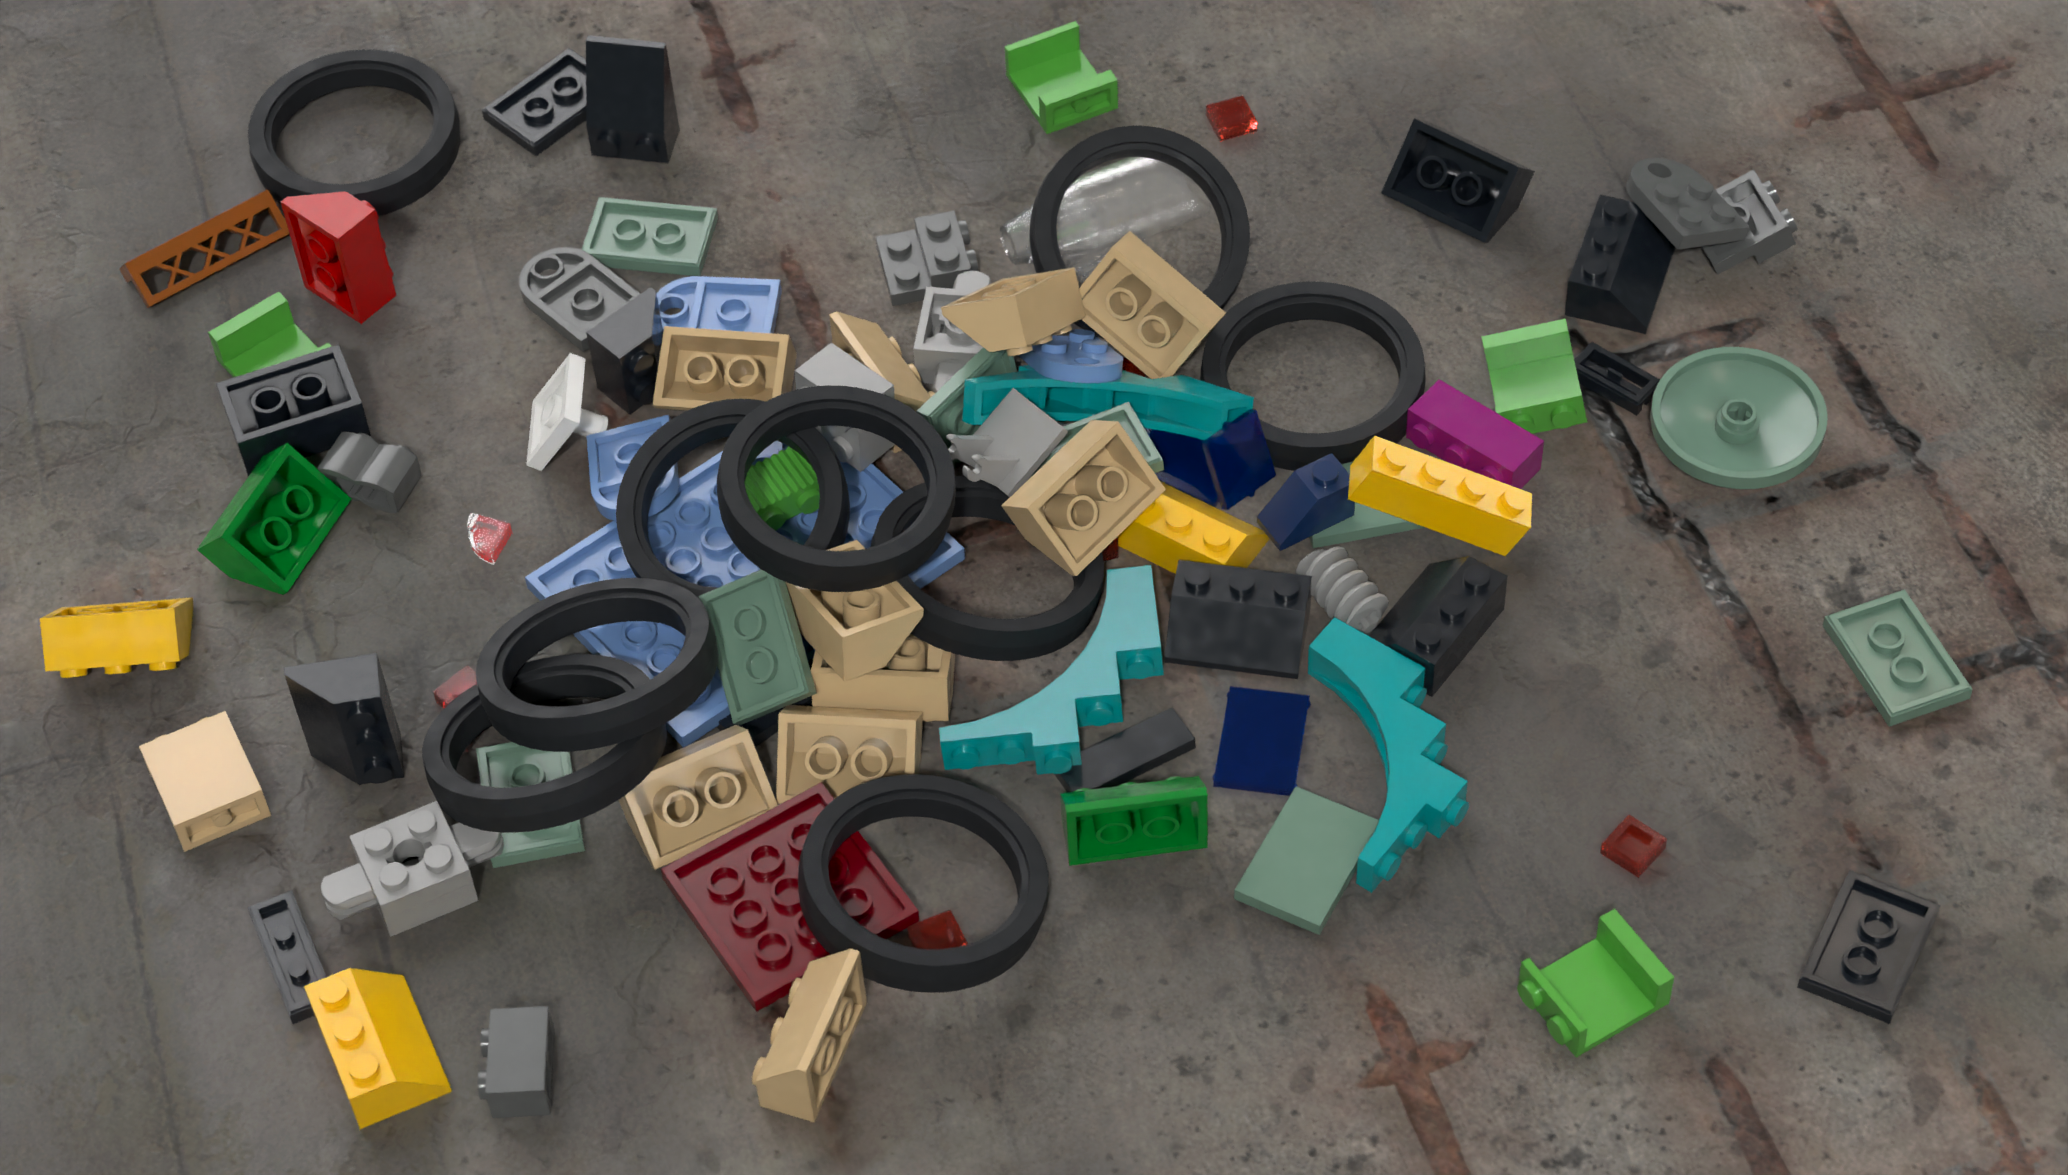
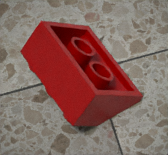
M346 191L291 196L281 201L305 288L360 324L364 323L397 296L392 279L393 271L388 264L385 252L386 243L381 236L378 225L379 216L369 202L365 200L360 201Z

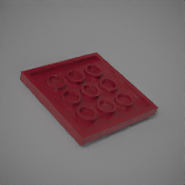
M822 782L661 868L664 882L756 1012L788 995L795 979L803 978L809 962L830 955L809 929L802 913L798 893V866L806 837L817 816L834 800ZM857 831L848 837L835 851L828 865L832 889L845 911L861 926L884 939H888L919 922L918 909L860 832Z

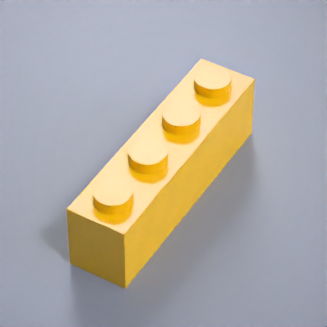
M1374 436L1350 465L1348 500L1497 554L1506 556L1531 528L1532 493L1386 439Z

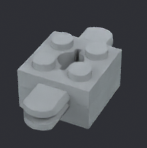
M966 271L959 274L954 281L953 289L926 287L913 351L915 367L921 381L925 384H933L934 393L983 348L942 315L941 307L992 284L989 276L982 272Z
M432 802L350 835L349 837L358 863L325 876L321 884L322 896L329 913L339 920L377 906L390 937L478 901L469 868L502 854L504 847L502 834L500 832L474 829L461 823L449 826L438 802ZM413 856H417V857H418V858H415V859H410V860L406 861L405 863L401 864L404 860H406V859L409 858V857H413Z

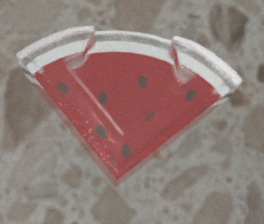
M471 513L469 516L467 529L472 550L480 559L494 565L512 535L510 523Z

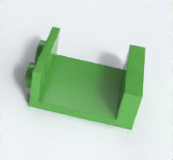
M1076 21L1005 46L1006 76L1046 134L1118 108L1117 78L1111 70L1097 74L1080 50L1079 25Z
M280 292L273 294L208 332L217 361L233 378L331 347L329 343H326L318 348L293 321L288 300Z
M1566 319L1481 336L1491 379L1496 413L1532 434L1587 423Z
M1613 909L1599 917L1596 939L1542 970H1539L1530 958L1522 961L1517 989L1524 1004L1531 1010L1536 1009L1546 1021L1547 1028L1553 1039L1560 1045L1565 1044L1577 1058L1669 1004L1674 976L1616 909Z

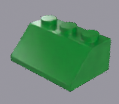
M286 443L261 458L197 550L228 577L284 595L289 591L352 498L292 446Z
M1176 776L1163 781L1139 784L1129 782L1116 787L1100 789L1082 788L1060 794L1061 817L1069 866L1208 848V794L1206 786L1199 776L1186 778Z

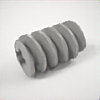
M1336 546L1328 550L1318 549L1305 556L1299 562L1296 574L1312 576L1311 595L1314 596L1319 606L1324 608V611L1331 619L1335 617L1360 632L1369 635L1377 627L1388 607L1389 600L1384 594L1378 593V587L1374 582L1368 581V576L1363 570H1357L1358 564L1353 558H1347L1348 553L1344 547Z

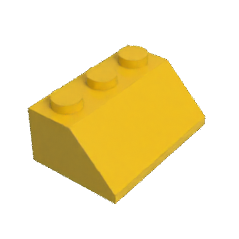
M1161 482L1166 490L1112 543L1176 574L1179 560L1247 568L1270 538L1263 530Z
M193 597L61 607L40 618L45 672L60 671L61 678L87 675V668L104 667L105 674L131 672L132 665L149 664L150 671L177 668L176 662L189 655Z
M348 968L304 986L360 1129L452 1092L404 975Z

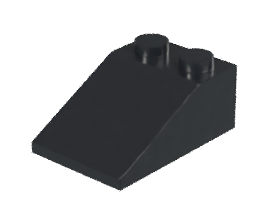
M587 35L586 128L592 156L669 163L680 128L666 43Z

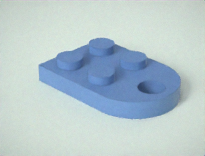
M689 276L674 280L661 288L657 293L663 331L664 326L774 334L782 292L780 280ZM670 308L682 309L681 312L674 315L663 313Z
M1074 329L1069 331V336H1052V341L1032 346V351L1018 355L1039 374L1060 381L1104 383L1115 381L1122 377L1123 357L1108 346L1106 341L1099 339L1090 330Z
M669 414L587 435L591 494L598 511L605 518L616 521L617 497L624 473L644 442L661 426L671 420ZM677 463L671 467L659 483L650 504L648 517L663 510L676 496L679 489Z

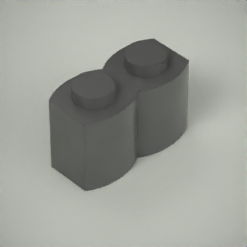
M341 432L317 468L352 498V501L360 500L372 508L388 513H398L422 476L418 457L407 447L378 444L367 434Z

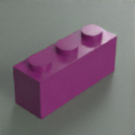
M1440 379L1408 409L1406 438L1411 440L1417 447L1428 450L1448 463L1522 489L1541 469L1544 447L1542 439Z

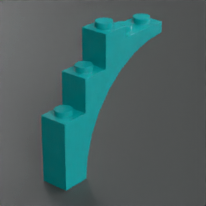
M1030 365L1019 366V372L965 379L962 422L971 425L983 424L1012 388H1014L1055 421H1079L1129 402L1144 428L1190 436L1219 445L1250 440L1254 397L1185 375L1149 379L1122 370V377L1115 381L1076 383L1045 377Z
M1151 565L1107 570L1105 603L1099 624L1088 644L1068 669L1039 693L1007 710L985 718L940 727V745L945 770H966L979 766L1012 765L1020 762L1035 761L1037 775L1049 773L1062 774L1069 771L1073 765H1082L1078 727L1104 726L1110 723L1123 722L1119 680L1144 679L1164 675Z
M1334 617L1309 645L1308 674L1334 691L1358 715L1375 742L1385 770L1386 804L1374 834L1357 860L1356 884L1372 893L1383 879L1389 881L1395 875L1403 854L1409 847L1412 849L1417 848L1426 832L1440 839L1450 825L1456 827L1461 823L1469 808V802L1466 801L1468 781L1440 765L1448 749V745L1445 744L1446 723L1419 709L1427 693V689L1424 688L1425 667Z

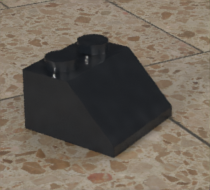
M650 287L586 332L597 389L629 415L643 405L652 402L654 398L663 327L657 293Z

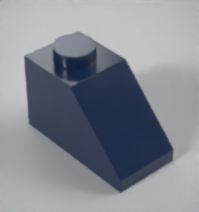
M1332 453L1295 470L1259 513L1257 523L1279 551H1282L1354 516L1355 502L1348 500L1350 474Z

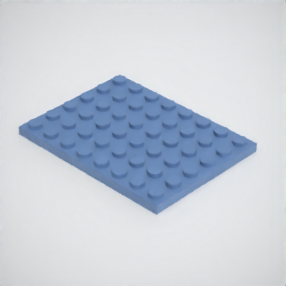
M779 441L773 442L757 456L752 465H755L758 461L762 462L766 457L770 458L773 454H778L780 450H786L788 446ZM723 451L679 478V489L671 503L657 514L648 517L649 541L652 551L659 562L670 572L688 582L716 588L761 570L739 551L729 537L721 519L717 497V475ZM840 461L845 474L850 501V520L844 544L858 540L865 549L870 548L871 540L881 514L892 500L903 493V491L873 464H870L860 472L847 462ZM818 510L810 514L800 513L786 520L776 532L796 543L804 545L814 528ZM612 521L527 575L525 580L527 588L541 601L549 596L580 585L610 579L637 577L634 575L624 555L618 535L617 522ZM946 532L943 541L935 553L918 569L908 574V576L920 589L963 561L965 559L964 547ZM646 621L610 623L573 634L592 655H602L623 660L643 671L649 679L661 673L676 659L685 641V636L673 627L662 623ZM801 635L807 660L810 661L814 658L815 649ZM718 667L710 684L699 698L682 713L666 722V730L682 747L690 745L719 725L718 722L730 714Z

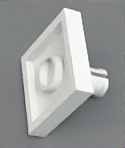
M570 353L533 400L527 466L542 471L573 432L587 437V435L606 431L608 426L607 416H601L581 408L585 358Z

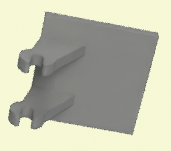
M1012 388L973 435L948 434L946 438L952 443L948 449L952 460L958 459L974 468L971 470L966 465L963 466L962 472L967 479L972 482L986 481L999 488L1008 497H1011L1027 482L1066 436L1068 431L1021 393Z

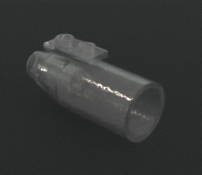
M1128 157L1084 173L1067 190L1061 201L1057 217L1059 250L1066 268L1074 267L1077 281L1084 283L1109 250L1127 232L1131 231L1142 242H1145V239L1209 215L1212 204L1203 190L1189 176L1177 168L1154 159ZM1034 204L1000 227V236L1004 250L1014 265L1033 263L1029 232Z

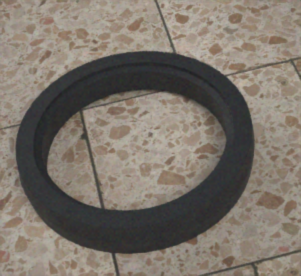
M362 49L337 52L313 59L294 68L279 78L261 96L252 112L248 127L250 156L263 187L266 190L268 189L271 196L280 204L283 199L291 196L346 191L360 201L365 200L369 202L377 211L378 216L400 210L419 200L433 190L447 175L455 162L460 146L459 114L451 91L445 81L423 62L400 53L384 50ZM381 86L397 89L420 100L434 117L429 139L417 155L395 171L368 181L349 184H330L313 181L288 169L276 155L278 137L287 121L299 109L314 99L346 88Z
M1124 126L1105 130L1086 138L1071 148L1052 167L1038 190L1031 213L1030 251L1036 273L1067 269L1058 246L1057 217L1061 201L1070 186L1089 169L1106 161L1125 157L1149 158L1169 164L1185 173L1203 190L1211 202L1220 226L1221 255L1214 278L1202 293L1221 309L1224 308L1238 287L1246 266L1249 253L1250 227L1247 209L1237 184L1223 164L1211 152L1190 138L1174 131L1151 126ZM1080 319L1074 322L1080 328L1093 331L1095 336L1104 339L1083 320Z
M1316 281L1293 282L1270 287L1248 296L1231 307L1210 332L1204 347L1200 380L1229 390L1231 388L1227 380V371L1237 351L1249 339L1265 329L1297 320L1332 321L1360 330L1377 341L1387 351L1396 366L1399 383L1393 397L1373 417L1351 428L1329 433H1301L1275 427L1252 414L1250 440L1232 442L1230 444L1247 456L1273 467L1295 471L1331 453L1341 464L1353 462L1374 436L1397 444L1406 435L1408 409L1424 394L1426 384L1425 361L1422 346L1414 329L1388 303L1354 287Z
M831 385L807 387L781 394L759 405L747 414L730 434L721 455L717 475V497L721 519L729 537L739 551L749 561L773 577L802 588L817 591L854 592L873 589L893 583L912 573L924 564L940 546L948 530L955 506L954 466L948 448L939 433L924 417L902 402L884 394L857 387ZM845 426L879 435L902 449L920 470L926 484L928 498L918 518L909 528L895 538L883 544L861 550L829 551L796 543L768 526L754 510L748 498L745 479L757 456L781 437L811 427Z
M726 399L697 406L683 412L661 426L636 452L624 473L619 488L616 522L624 555L637 578L656 579L674 583L689 590L697 597L717 589L716 587L697 585L676 576L655 557L648 536L650 504L659 483L675 463L690 451L703 444L723 437H729L737 424L747 414L766 401ZM815 427L792 432L776 440L791 447L805 458L817 476L820 493L819 510L814 528L804 545L821 550H828L843 545L850 520V501L845 474L834 450Z
M955 476L956 496L952 517L988 518L1015 525L1001 506L1010 498L1004 492L983 480L972 482L965 476ZM925 482L901 493L885 508L877 523L870 547L883 544L895 538L913 524L922 512L928 498ZM1101 552L1077 576H1072L1074 589L1059 605L1041 614L1016 619L982 617L948 607L923 592L908 575L897 580V582L923 608L924 616L910 634L936 648L964 657L990 661L1026 660L1050 654L1065 647L1087 628L1102 594L1104 560Z
M620 578L580 585L549 596L524 609L506 622L490 638L483 648L476 666L479 697L493 727L503 737L518 745L542 751L572 752L618 744L648 733L675 718L694 703L705 691L718 665L715 629L700 599L689 590L674 583L648 578ZM646 621L668 625L685 636L684 645L679 655L666 669L644 684L615 697L577 706L549 707L529 704L518 699L510 692V687L516 673L529 659L554 642L582 630L616 622Z
M591 654L560 655L526 662L516 673L510 687V692L518 699L533 705L568 698L608 699L630 691L650 679L634 665L613 657ZM475 684L450 702L433 721L424 739L422 758L427 782L439 806L452 819L463 825L484 831L500 833L530 832L564 825L606 808L632 791L648 776L658 763L666 744V723L648 733L618 743L598 760L566 776L522 787L481 786L466 780L456 772L458 762L466 747L483 731L492 726L482 706L478 686Z
M921 774L896 775L874 779L855 786L836 797L821 811L810 827L801 851L798 866V893L802 913L809 929L830 955L848 949L858 950L861 955L864 978L900 990L943 993L959 991L986 983L1006 972L1024 956L1032 945L1046 912L1048 869L1042 847L1032 830L1015 811L993 795L967 783L949 778ZM898 817H927L943 820L978 835L1001 855L1008 865L1016 884L1017 905L1006 922L996 931L968 945L947 949H921L904 946L888 941L868 931L845 911L832 889L828 865L835 851L848 837L870 824Z

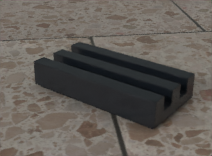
M1591 342L1574 359L1579 384L1636 416L1642 411L1643 404L1647 406L1651 402L1652 395L1660 381L1657 377L1594 342ZM1589 359H1592L1593 361L1599 363L1600 365H1602V366L1608 368V370H1606L1605 368L1599 366L1598 364H1596V363L1590 361ZM1622 377H1624V378H1626L1627 380L1633 382L1634 384H1636V385L1642 387L1643 389H1640L1639 387H1637V386L1631 384L1630 382L1624 380Z

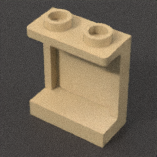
M226 711L203 718L192 725L167 735H161L153 741L139 746L184 852L271 816L263 791Z

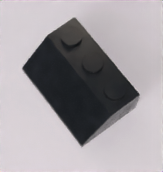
M1414 118L1381 194L1484 243H1488L1518 209L1535 171L1433 123Z
M1600 194L1568 281L1565 316L1647 334L1676 247L1635 202Z
M339 344L216 383L248 476L264 455L286 443L305 458L331 449L341 432L364 433L371 436L361 399Z
M1470 556L1431 563L1377 625L1369 637L1425 667L1424 688L1427 689L1426 694L1433 697L1504 610L1508 576Z
M1179 560L1171 594L1165 663L1298 679L1311 609L1312 576Z
M377 653L284 667V676L312 757L358 785L368 783L380 784L388 780L404 778L401 733Z

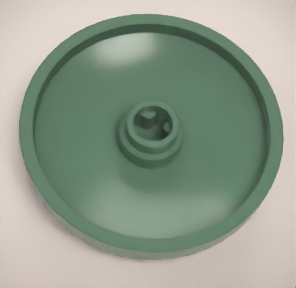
M1719 347L1694 353L1683 358L1668 369L1654 391L1650 421L1653 436L1661 451L1674 465L1685 473L1703 482L1720 487L1758 489L1786 482L1802 473L1812 464L1824 442L1828 414L1819 388L1796 365L1782 357L1758 349Z

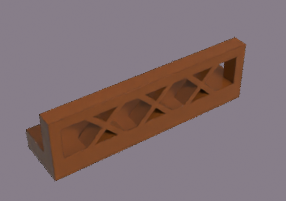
M267 189L124 263L119 270L127 283L133 282L147 308L289 235V230L285 218ZM267 210L279 229L268 236L250 231L253 218ZM246 222L244 229L237 227L240 224ZM227 231L242 236L238 251L231 255L214 250L217 236ZM247 238L258 240L245 247ZM210 241L208 248H207V247H204V246H200V245H202V244H204V243ZM190 250L206 254L203 269L197 273L178 269L181 256ZM212 256L222 259L210 265ZM174 259L173 266L165 265V263ZM154 269L171 273L167 288L152 296L142 275ZM176 275L186 277L182 281L174 284Z

